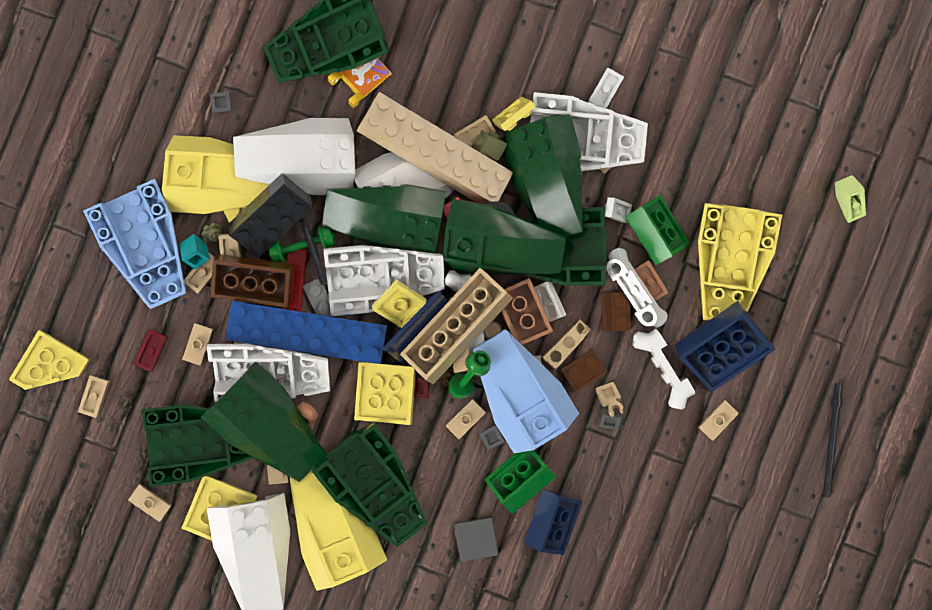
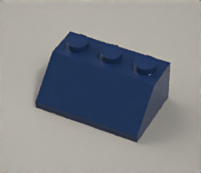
M542 489L524 544L540 552L564 555L582 501L555 491Z

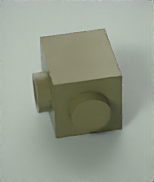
M481 130L480 134L475 138L473 147L480 153L499 161L507 143L500 139V135L496 132Z

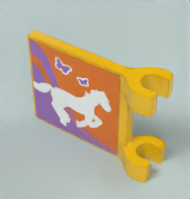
M377 58L356 69L331 73L328 76V81L334 86L342 79L352 89L355 95L348 100V103L354 109L392 73Z

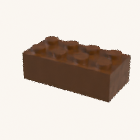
M218 254L212 260L211 297L288 307L293 298L295 264Z

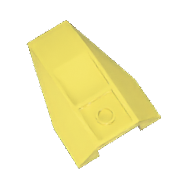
M173 135L165 151L162 191L170 212L209 214L246 207L270 185L235 177L234 145L211 137Z
M705 203L698 237L703 320H711L737 301L748 312L775 254L782 214L724 204Z
M312 470L300 482L289 477L301 554L316 590L337 586L363 575L387 561L376 531L357 516L350 513L345 507L335 502L312 473Z

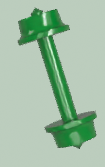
M318 226L319 236L313 237L315 245L322 243L324 249L334 246L336 234L332 233L328 227L322 228ZM278 239L269 248L268 256L272 258V261L286 263L285 254L307 248L308 246L306 240L282 247Z
M479 350L470 353L465 359V365L468 369L465 375L456 374L452 376L449 383V392L453 397L463 399L470 396L474 389L473 382L471 381L474 375L484 376L489 372L491 359L486 352Z

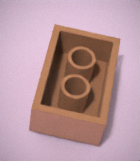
M530 278L504 289L513 299L501 313L511 335L522 345L553 332Z

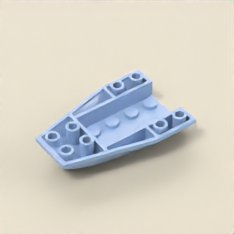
M155 179L137 186L136 190L107 203H99L83 210L101 249L150 309L186 294L172 214Z
M506 329L472 349L473 352L484 351L490 356V370L486 375L481 376V380L494 422L513 453L538 448L566 431L579 415L561 382Z

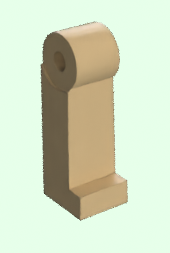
M578 320L541 358L551 368L557 369L591 329L582 320Z

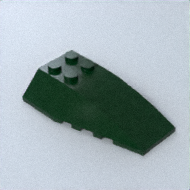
M319 0L318 4L305 12L306 14L300 19L295 20L288 29L282 31L264 46L278 83L356 69L389 53L386 35L371 0Z
M571 115L544 117L510 130L502 138L507 143L503 155L507 169L513 172L511 180L534 222L565 237L583 232L581 149Z
M409 184L392 187L391 185H383L382 187L373 188L371 186H364L363 188H327L322 225L371 246L435 254L446 191Z
M605 207L583 208V232L566 237L561 273L520 275L565 286L606 285L607 226ZM533 218L526 219L527 221L536 224Z
M254 362L229 390L201 416L230 445L298 482L326 455L325 450L300 414L286 389L258 362Z
M375 423L355 431L329 451L312 470V473L335 502L345 507L350 513L357 516L396 547H399L428 524L398 453Z

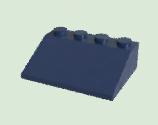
M437 291L383 349L402 363L405 359L400 355L401 352L449 301Z
M739 301L674 344L679 358L711 392L775 350L774 346Z

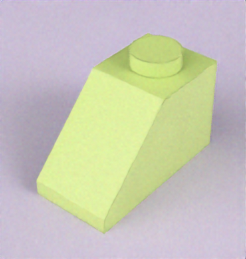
M851 175L835 182L836 198L847 222L850 223L866 216L865 189L856 178Z

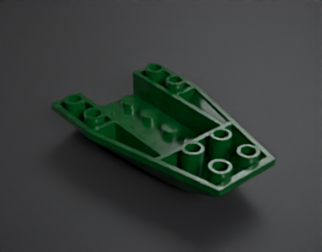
M452 199L445 231L443 263L445 269L475 274L479 268L488 275L561 273L566 237L492 205Z
M174 405L142 409L143 427L146 429L150 466L148 467L150 487L192 482L254 457L230 445L201 418L209 408Z

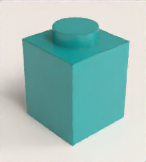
M195 234L179 244L182 261L195 270L210 260L207 243L203 242Z

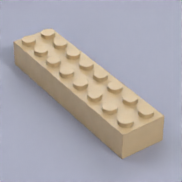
M381 92L377 94L357 129V132L477 203L487 204L499 201L513 172Z

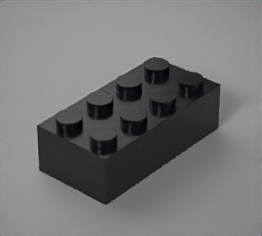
M281 173L228 224L229 236L259 258L313 208L311 197Z

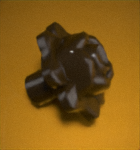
M449 367L437 381H441L443 385L447 386L452 376L457 373H454V369Z

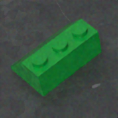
M661 195L625 216L655 265L672 257L690 244Z
M534 450L515 453L484 480L500 502L514 514L555 479L556 476Z

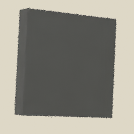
M491 516L454 523L461 562L498 555Z

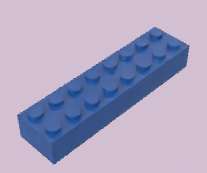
M232 301L225 340L381 364L387 326Z

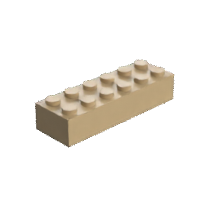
M479 268L400 355L426 381L434 384L507 306L513 297L485 271Z

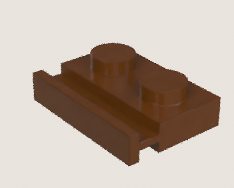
M625 292L601 293L602 331L631 330L630 300Z
M593 349L560 369L575 393L608 373Z

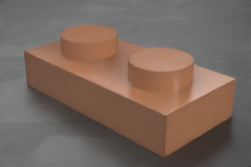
M649 260L634 269L655 301L668 294L667 289Z

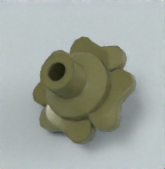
M215 222L211 225H205L201 233L203 242L208 244L217 242L219 239L218 235L222 234L221 225Z

